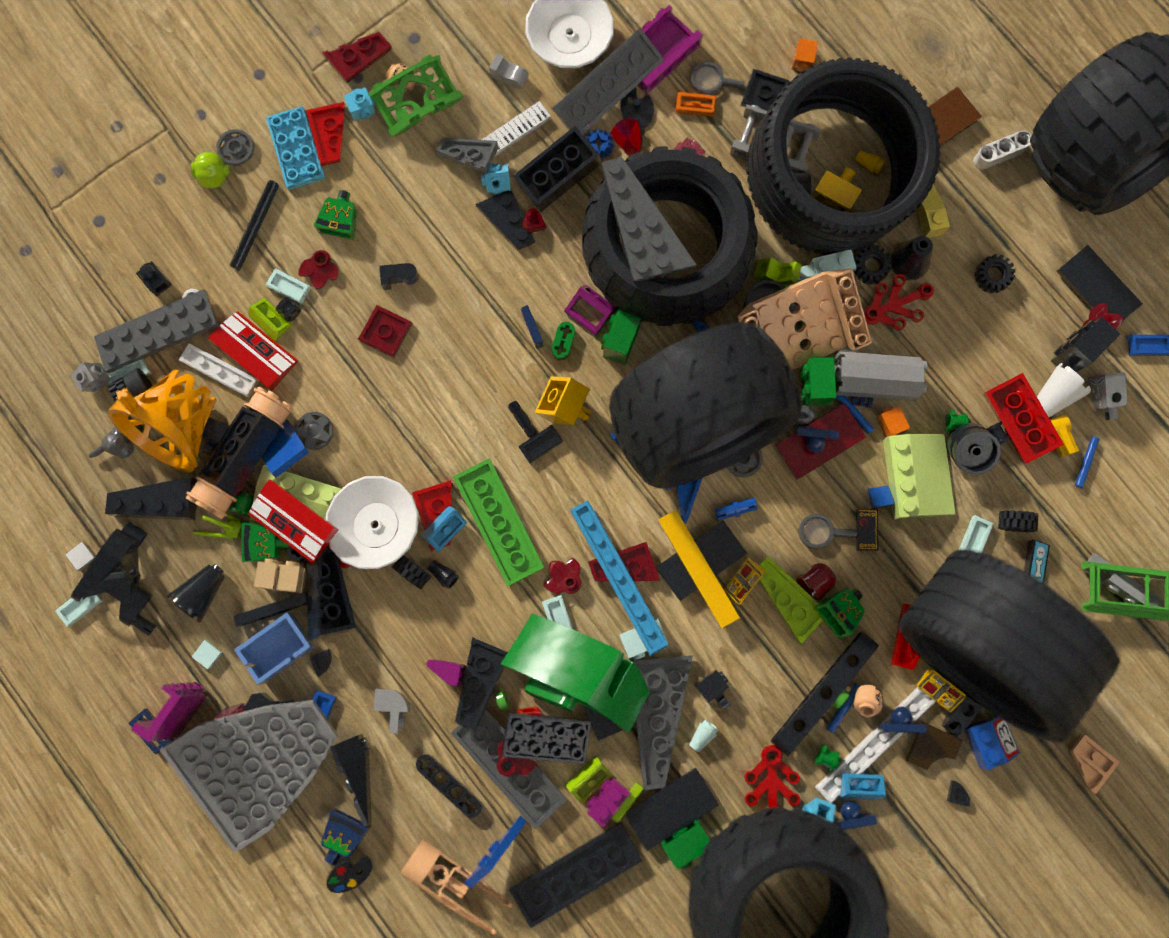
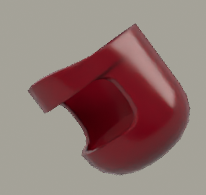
M816 563L811 566L807 573L798 576L796 583L811 597L820 600L835 586L836 576L827 565ZM805 582H807L813 588V590H811Z

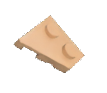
M1082 734L1070 749L1089 791L1096 795L1120 762L1086 734Z

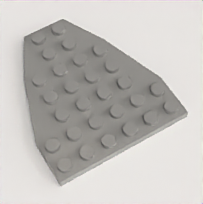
M310 700L264 706L197 724L163 746L160 751L230 848L236 853L273 828L281 815L286 812L294 799L299 796L312 780L338 734L316 702Z

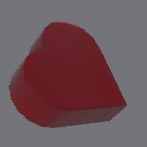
M535 208L529 209L522 223L524 229L528 232L544 231L547 226L541 213Z

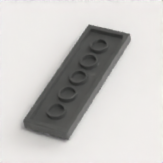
M639 28L556 103L552 110L569 130L576 126L584 134L664 61V58L641 28Z
M203 289L94 336L104 369L107 373H111L128 364L142 360L219 327L208 293Z
M486 708L475 732L459 725L450 734L528 822L537 829L567 798L538 765H536L532 772L524 776L515 773L510 777H505L498 772L497 762L499 755L497 749L500 742L504 739L505 728ZM508 761L503 764L506 770L512 767Z

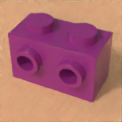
M614 777L611 780L606 779L600 787L602 792L597 798L593 796L586 806L589 808L587 814L602 827H605L630 794V790Z

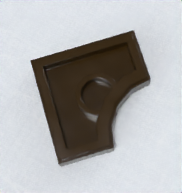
M922 722L921 724L926 725V732L917 733L906 761L928 770L931 764L938 759L950 758L955 760L963 740Z

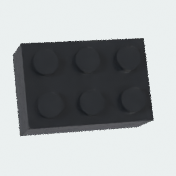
M1103 317L1096 321L1091 319L1085 326L1083 325L1077 331L1075 330L1067 338L1068 341L1064 345H1060L1053 352L1055 356L1051 362L1056 367L1062 363L1063 368L1068 366L1075 372H1078L1092 364L1120 333Z

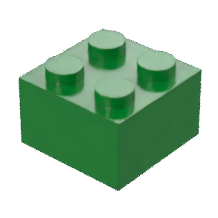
M619 309L616 315L612 314L608 325L609 334L605 333L601 342L603 357L626 365L640 329L641 318Z
M834 357L809 358L799 371V379L803 381V389L800 391L801 401H804V405L809 407H828L836 399Z
M695 820L662 841L661 844L675 869L681 868L685 870L693 864L692 861L702 856L704 847L710 839L699 821Z

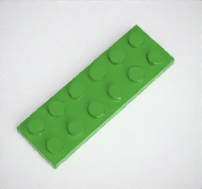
M490 458L453 476L507 587L544 569Z

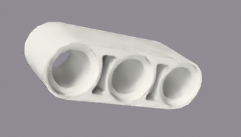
M1025 130L1019 131L984 145L975 155L974 165L979 169H987L1023 154L1031 145V133Z

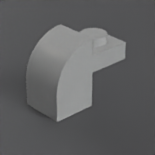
M375 689L374 711H390L389 733H400L401 729L405 727V716H402V712L411 711L408 699L397 690Z

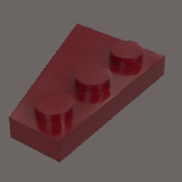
M376 32L357 39L355 43L343 44L338 46L339 48L330 52L327 50L322 52V54L343 80L349 83L392 50V46L380 32Z
M647 542L617 551L633 581H660ZM597 559L588 561L594 581L609 582Z

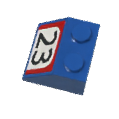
M996 715L971 724L964 730L978 766L981 769L989 770L1003 765L1020 754L1008 723Z

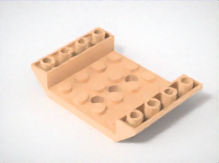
M851 268L819 273L749 303L737 316L739 323H750L761 327L782 350L792 370L803 366L809 358H822L845 347L855 351L872 343ZM797 302V309L794 312H790V304ZM802 321L801 329L795 330V323ZM803 339H808L807 346L800 348V342Z

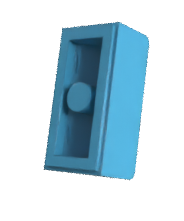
M449 506L421 536L437 552H440L467 522L456 509Z
M843 773L841 799H883L886 797L884 775Z

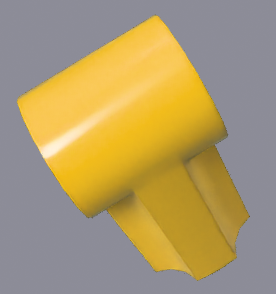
M1062 414L1050 419L1064 445L1056 448L1060 458L1079 451L1071 434L1072 425L1069 418Z

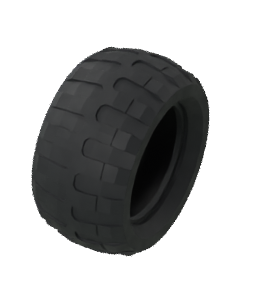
M668 146L653 148L651 152L644 154L638 152L629 156L625 162L653 202L661 200L682 202L698 210L708 220L715 233L717 253L705 267L693 274L678 278L656 277L634 283L626 252L620 241V230L604 178L588 202L582 225V252L590 278L611 305L641 318V322L657 323V326H672L673 324H689L701 320L702 317L723 308L742 288L751 270L758 242V231L755 225V213L751 200L743 191L740 180L733 172L729 173L722 167V163L710 155L706 158L696 154L695 149L682 147L681 150H668Z

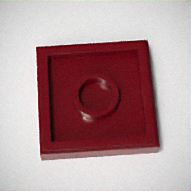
M376 305L358 340L395 358L413 323Z

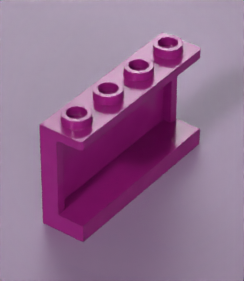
M670 5L665 9H660L656 17L652 21H647L642 27L644 34L664 58V61L637 85L646 95L692 54L702 42L703 35L698 30L693 33L672 13Z
M197 682L163 684L161 689L168 693L170 698L154 720L136 722L131 730L147 742L179 737L208 696L203 691L205 688Z

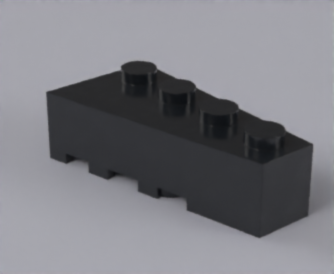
M186 477L107 493L105 514L114 517L196 520L197 504L186 499L188 495L186 492H191L198 480L194 477Z
M331 548L323 550L314 563L306 559L308 641L345 633L357 628L339 557Z

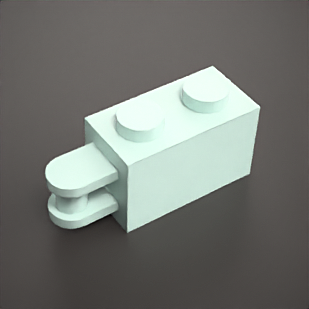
M852 250L813 258L809 265L801 267L798 281L801 282L826 271L851 268L854 273L856 264Z

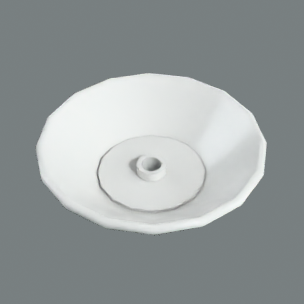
M536 0L533 2L526 17V37L532 50L543 61L560 68H579L594 62L607 50L613 37L614 19L604 0Z
M365 476L348 483L334 496L326 512V520L339 529L329 542L330 548L344 563L358 569H380L395 563L410 549L418 532V510L413 496L399 482L384 476ZM375 522L379 523L377 528H373Z

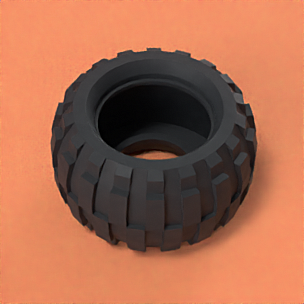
M1145 32L1119 43L1100 55L1068 82L1050 102L1036 123L1033 134L1030 137V144L1034 150L1031 158L1041 178L1062 201L1079 212L1088 210L1091 214L1102 215L1115 211L1135 201L1169 176V34L1160 36L1157 33Z

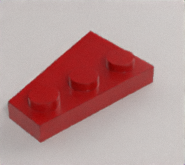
M345 102L306 110L321 166L341 162Z
M451 480L412 492L424 531L447 507H451ZM451 540L448 542V544H447L445 547L451 545ZM429 544L430 550L434 551L435 549Z
M902 603L899 622L911 606L910 604ZM898 623L891 665L914 670L920 656L908 644L900 631Z

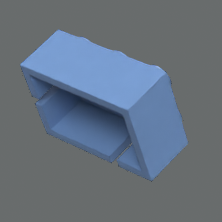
M286 612L234 649L244 665H256L250 666L247 670L257 685L267 683L297 661L296 658L303 657L316 646L312 640L308 641V634L295 615Z

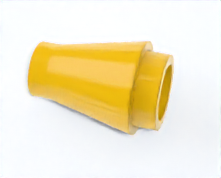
M862 150L859 151L855 159L856 162L860 163L869 172L877 175L882 172L886 164L883 156L867 153Z

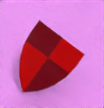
M637 118L620 120L610 132L613 140L628 157L640 152L642 148V136L645 134V130Z

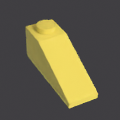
M934 184L926 199L917 208L923 236L928 238L944 235L950 227L946 208Z

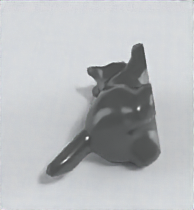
M137 425L135 427L138 430H141L142 425ZM114 426L104 437L102 444L92 451L89 457H97L105 451L120 458H126L133 453L134 447Z

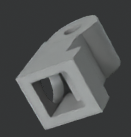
M498 53L489 67L490 77L516 89H521L529 76V73L524 68L505 60L504 56Z

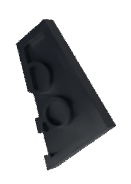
M512 189L475 204L476 208L487 217L491 224L501 232L517 251L535 243L532 233L526 231L522 225L525 218Z

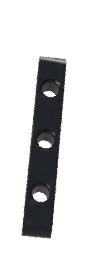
M861 631L771 739V743L786 756H789L874 654L879 644L865 632ZM850 655H853L856 659L853 667L847 663V658ZM827 687L830 692L829 697L823 699L820 694L821 689ZM800 719L803 722V728L800 731H795L793 727L794 722Z

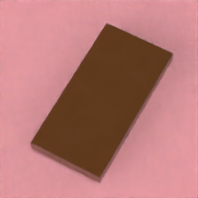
M958 86L928 107L931 108V114L936 119L934 122L935 125H938L937 133L940 134L938 141L941 143V146L982 117Z

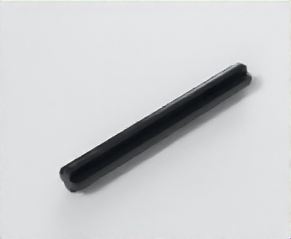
M273 180L267 182L230 262L231 268L241 270L279 188L277 182Z

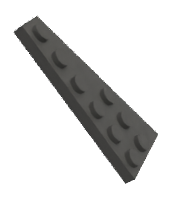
M620 157L602 162V169L634 283L695 268L696 263L625 160Z
M693 655L632 661L642 673L649 690V695L636 719L643 790L665 788Z

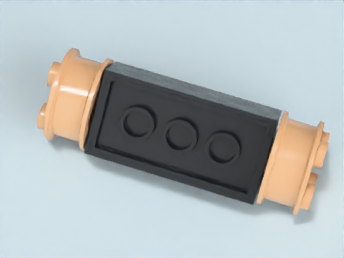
M261 387L253 389L255 394L249 403H244L245 407L242 406L198 473L197 476L199 477H196L198 481L191 492H186L188 494L186 499L221 519L224 516L227 517L226 511L233 501H237L233 497H236L243 489L244 483L254 472L260 458L265 455L269 444L276 438L278 430L284 428L282 424L287 416L294 413L292 405L285 401L281 402L278 400V395L271 391L267 392Z

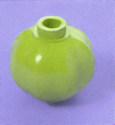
M203 152L196 157L195 162H191L192 178H196L200 186L213 189L221 186L225 178L230 176V168L218 154Z

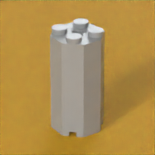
M840 351L835 356V360L838 361V365H834L836 395L915 401L920 398L921 393L926 392L927 382L924 381V373L927 371V361H922L921 357Z

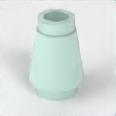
M705 719L703 723L700 722L689 745L697 752H700L717 736L716 733L719 729Z

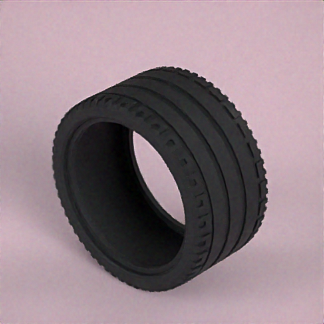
M838 58L836 61L831 59L828 62L824 61L819 65H813L811 68L798 74L784 87L757 126L747 154L749 159L746 162L749 192H752L751 198L755 202V207H758V213L762 215L765 223L768 222L770 224L769 227L773 228L777 235L783 236L782 239L788 240L790 244H796L798 248H803L806 251L813 250L814 253L834 254L847 250H852V252L858 251L874 244L910 217L931 191L932 185L936 180L935 176L938 174V166L940 165V160L938 159L941 156L939 151L941 143L938 141L940 134L937 133L938 125H935L934 122L936 119L932 116V110L928 108L927 101L923 100V95L916 91L917 88L909 84L910 81L908 79L902 78L903 75L900 73L897 74L895 70L887 69L886 65H878V62L871 63L867 59L862 61L861 58H856L855 60H852V58ZM835 109L850 113L866 122L881 138L891 163V186L883 207L869 212L849 213L832 209L814 199L798 182L789 163L786 138L790 120L812 110Z
M957 549L946 558L945 562L933 575V578L921 591L920 596L914 600L899 622L900 631L912 649L931 668L958 690L1014 727L1037 738L1056 743L1065 742L1073 733L1086 712L1095 703L1099 694L1103 692L1111 681L1112 676L1115 675L1121 663L1116 648L1106 634L1083 611L1060 593L1006 561L968 549Z

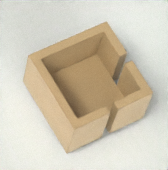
M265 559V562H258L254 587L301 594L306 592L307 571L306 568H303L304 564H299L298 562L286 561V564L283 565L281 561Z

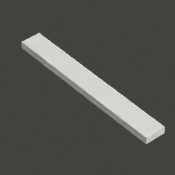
M917 687L897 707L903 706L908 708L913 716L911 723H914L936 701ZM892 712L881 723H893L891 718ZM877 726L840 762L839 767L833 769L815 788L829 803H832L841 795L843 773L862 774L903 733L881 732Z

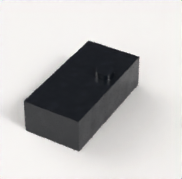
M574 126L515 173L513 177L537 209L542 212L601 165L602 161L598 152L578 128Z

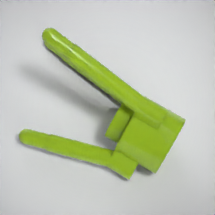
M226 512L227 518L231 521L227 520L225 523L203 516V520L223 527V532H226V534L194 531L193 534L227 538L233 541L234 538L239 539L242 535V519L236 518Z

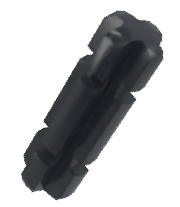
M517 401L510 403L508 408L511 413H514V417L521 428L525 429L524 432L527 437L534 436L537 430L534 425H531V421L523 409H520L519 403Z

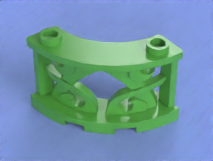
M427 55L421 59V62L401 71L384 83L381 81L372 87L374 90L368 95L374 100L390 129L388 131L391 137L405 133L423 121L422 117L425 115L427 116L429 113L433 115L452 107L464 97L460 90L457 91L440 62L441 57L439 55L434 57ZM433 68L439 80L433 82L434 72L429 75L426 73L427 69ZM421 72V76L414 75L416 73ZM408 82L420 83L428 87L424 93L425 106L420 107L413 101L402 102ZM400 83L398 89H396L394 86ZM432 90H434L432 95L436 96L435 100H430L428 98V95ZM385 92H391L392 96L386 99L388 102L395 101V105L387 107L381 96ZM412 106L413 112L409 114L406 112L407 107L403 110L402 107ZM391 111H396V118L398 123H396L395 119L393 118Z

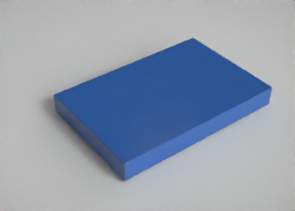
M288 420L282 424L284 428L278 430L276 438L271 441L265 455L262 457L275 478L309 453Z

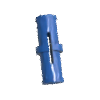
M753 497L741 502L733 501L730 505L715 508L714 512L716 513L717 521L733 516L736 518L740 517L741 514L758 510V507L755 506L757 503Z

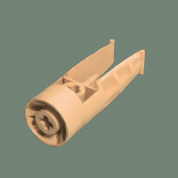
M422 839L400 874L454 912L495 934V929L441 893L445 887L462 899L469 887L451 875L455 871L468 879L472 872ZM439 855L455 866L452 867L450 872H448L445 866L435 864ZM442 869L443 879L435 881L433 879L435 876L432 874L433 871ZM426 876H428L431 883L441 885L437 894L421 884ZM483 880L476 884L477 887L506 907H512V903H509Z

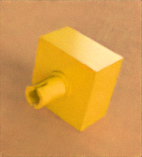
M845 167L840 177L826 170L812 197L832 209L849 212L862 189L850 183L856 174L851 168Z
M551 376L534 413L554 424L574 426L577 417L586 421L590 417L586 413L591 415V410L585 408L583 404L590 388L573 378Z

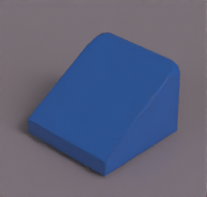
M888 486L867 489L871 509L894 505V499Z

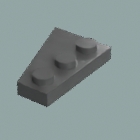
M442 138L436 151L440 158L488 173L499 146L497 141Z

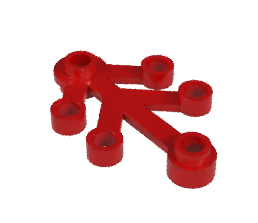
M898 274L893 279V287L887 304L879 307L882 296L888 291V285L885 282L878 283L875 287L876 293L872 304L866 306L863 310L866 323L875 325L881 322L892 326L897 331L902 330L906 326V320L902 317L893 319L884 315L888 312L907 317L915 323L920 322L924 318L922 310L916 309L913 311L902 306L917 299L923 301L930 299L934 294L933 286L929 283H923L916 291L897 299L901 287L906 283V277L903 274ZM897 278L902 279L901 284L896 281ZM883 286L885 291H880L878 287ZM923 288L929 289V293H925ZM873 311L876 317H871L869 312ZM918 313L920 319L915 318L914 314ZM900 321L902 327L897 326L896 322Z
M768 745L764 747L761 751L762 760L752 770L745 772L744 780L748 784H754L757 781V776L766 768L768 776L752 792H748L745 795V803L749 806L756 805L758 798L768 789V808L777 807L778 789L786 797L790 805L797 806L800 803V796L792 792L776 776V767L786 775V780L791 784L799 782V774L796 771H792L782 761V752L776 746ZM769 752H774V759H768ZM792 773L796 774L795 781H790L789 779ZM748 774H754L753 781L747 780ZM753 795L755 797L753 803L747 801L748 796ZM792 795H796L797 801L795 803L790 802V797Z

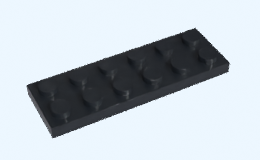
M619 822L512 886L509 890L530 928H533L643 860L623 824Z

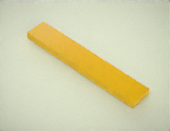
M677 510L658 519L659 524L720 628L722 629L739 619L740 617Z

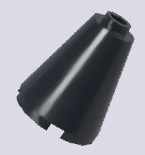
M919 236L899 244L891 255V265L896 275L903 274L906 280H917L923 277L930 267L933 249L932 241L926 236Z
M208 564L169 593L166 598L169 601L172 598L175 599L173 602H175L174 605L192 619L197 616L196 621L200 623L225 578L223 575L224 570L216 564L213 566Z

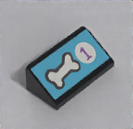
M1030 540L1028 542L1024 571L1044 583L1050 545L1037 540Z

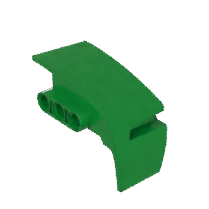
M531 614L501 663L502 666L524 674L530 679L524 691L532 697L568 712L573 711L576 703L605 716L626 733L630 732L649 695V690L642 673L634 662L623 658V652L576 630L535 614Z

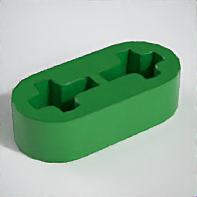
M563 322L557 328L552 344V355L557 360H564L569 356L575 337V327L570 322ZM568 327L572 333H568L566 339H563V332L561 330H565ZM561 343H564V350L566 352H562L561 355H558V352L555 349H559Z

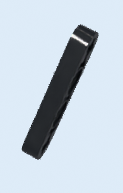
M307 592L235 615L233 617L236 627L248 625L307 605Z
M424 754L417 759L416 769L460 811L471 818L477 817L481 813L483 805L480 799L433 756ZM422 759H429L431 761L429 765L433 769L435 766L439 767L431 777L428 775L432 772L429 768L422 769ZM443 772L446 774L447 782L441 785L436 782L437 773ZM460 787L463 791L462 797L459 799L453 798L451 795L452 788ZM467 794L470 796L467 799L468 802L471 804L476 802L478 804L476 806L477 812H469V805L467 803H464L463 806L460 804Z

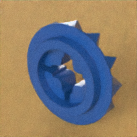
M597 128L594 131H589L585 136L598 152L601 159L608 157L612 153L614 140L612 134L610 135L606 129L603 131ZM597 138L603 143L600 150H598L597 144H593L596 143Z

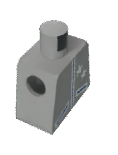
M1125 372L1088 377L1094 408H1104L1106 420L1119 419L1117 407L1127 405Z

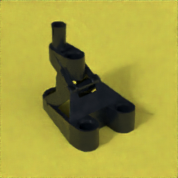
M128 522L122 530L117 528L108 537L70 598L78 603H82L89 596L108 593L120 601L119 620L128 627L133 625L147 636H150L157 625L141 616L140 613L153 595L139 586L141 575L139 573L138 548L148 533L132 522ZM121 566L122 572L112 573L115 569Z

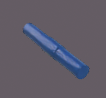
M836 395V399L841 404L845 403L854 419L868 434L874 430L872 425L846 396Z
M1091 437L1086 454L1084 455L1075 486L1078 488H1083L1100 440L1097 437Z
M854 683L849 691L848 699L838 708L826 728L833 734L854 701L856 690L860 687L857 683Z

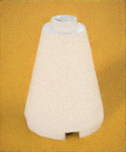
M1062 363L1055 368L1037 395L1048 417L1053 416L1091 392L1089 386L1085 388L1082 385L1085 382L1083 378L1070 367L1066 366L1063 368Z

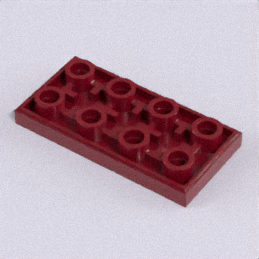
M844 403L806 426L807 428L839 432V440L825 438L826 445L821 452L812 453L807 450L805 441L808 436L795 434L776 444L775 447L796 480L867 437Z

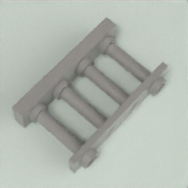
M746 105L743 116L747 117L748 121L741 140L733 141L730 155L745 160L749 159L747 158L750 146L748 141L755 121L760 122L767 111L762 110L756 105ZM792 119L787 130L786 148H788L793 133L804 136L797 158H788L793 173H806L809 164L804 162L811 139L817 141L821 129L817 128L814 124H805Z

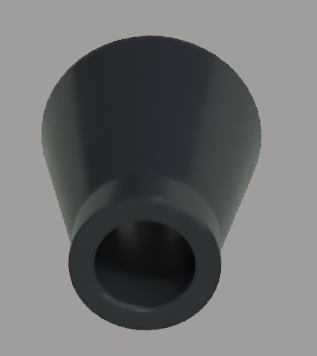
M436 560L428 567V570L443 588H452L459 578L455 570L440 564Z

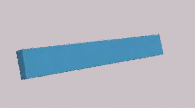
M589 501L571 509L570 512L649 655L651 656L668 647L669 645Z

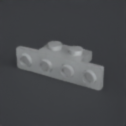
M1096 553L1092 554L1087 561L1110 564ZM1100 572V583L1106 586L1107 590L1119 595L1126 603L1145 605V588L1127 575ZM1149 591V606L1162 607L1164 601Z

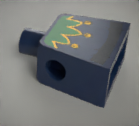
M336 808L331 810L321 841V846L329 849L324 860L331 865H336L340 856L350 857L369 831L371 825L363 826L361 820Z

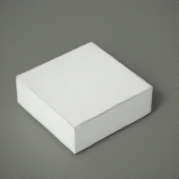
M81 542L65 554L77 571H81L95 558V555L85 542Z

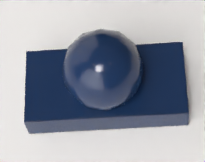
M795 427V435L808 436L805 446L812 453H819L825 448V438L839 440V432L835 430Z
M903 706L893 710L891 715L893 723L878 722V730L881 732H926L925 724L911 723L913 719L912 713Z
M855 801L845 802L841 806L842 818L834 819V823L842 830L877 824L876 816L872 813L862 814L860 805Z

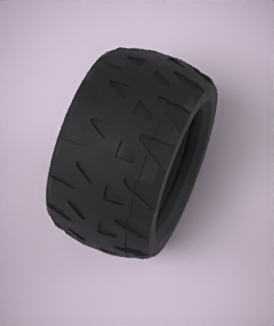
M732 323L711 328L658 352L638 365L616 385L609 403L614 434L625 458L645 483L659 489L675 487L698 480L752 455L787 432L799 420L803 407L795 374L784 353L761 327L750 323Z
M781 807L764 808L754 814H744L731 821L728 827L717 836L714 835L704 847L698 866H695L693 869L688 899L689 923L693 938H741L742 916L752 894L770 877L790 869L805 868L816 870L826 874L829 880L830 901L827 913L817 930L808 938H889L890 927L887 920V912L890 908L877 869L863 848L848 833L835 823L814 813L800 809L788 810Z

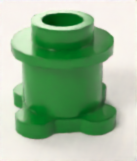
M950 410V413L946 414L945 432L950 433V430H955L963 424L971 423V419L968 418L966 413L960 415L955 414V410Z
M241 492L240 496H236L237 501L234 507H230L229 510L250 517L248 514L253 504V496Z
M822 744L814 763L818 766L821 764L827 767L829 771H832L833 768L837 769L839 767L841 757H839V751L834 752Z

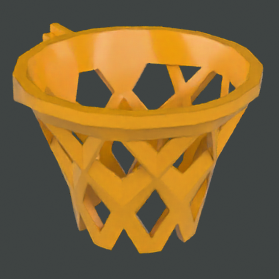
M173 370L156 385L134 398L127 389L118 390L116 393L118 395L117 400L108 410V417L115 428L135 446L163 464L182 472L191 473L198 466L197 457L203 431L217 402L213 396L209 399L211 392L209 388L203 385L193 390L195 377L188 373L178 377L180 374L179 370ZM129 416H132V417H134L135 419L129 420L128 417H129ZM145 424L143 433L135 426ZM152 427L164 435V437L152 441L148 438L150 428ZM169 442V450L160 445ZM177 447L182 452L180 455H177Z

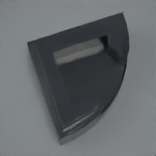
M330 649L310 657L318 677L322 676L331 665L332 654Z
M951 780L947 801L970 807V798L964 787L960 783Z

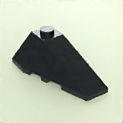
M362 734L334 744L330 746L339 773H345L346 775L345 786L347 790L355 795L353 803L363 826H367L372 822L368 752L370 745L367 738H363Z

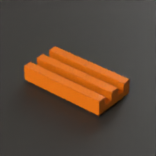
M678 92L676 113L714 117L717 96ZM681 99L712 102V104L700 103L696 101H681Z

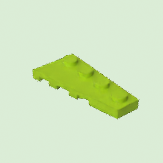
M767 556L759 564L765 569L759 582L798 642L802 644L823 621L814 609L819 603Z

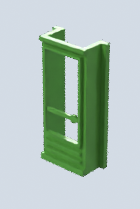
M1082 562V570L1090 571V601L1081 603V611L1169 621V571ZM1100 572L1144 577L1145 605L1100 600ZM1150 578L1165 580V607L1149 606Z

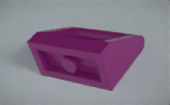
M584 285L578 289L564 312L596 336L609 321L612 314L616 312L617 308L588 285ZM581 298L604 315L597 326H594L573 309Z
M441 660L427 661V667L448 685H462L465 664Z

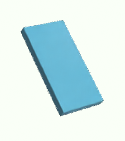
M298 107L266 117L286 188L291 190L326 179L304 107Z

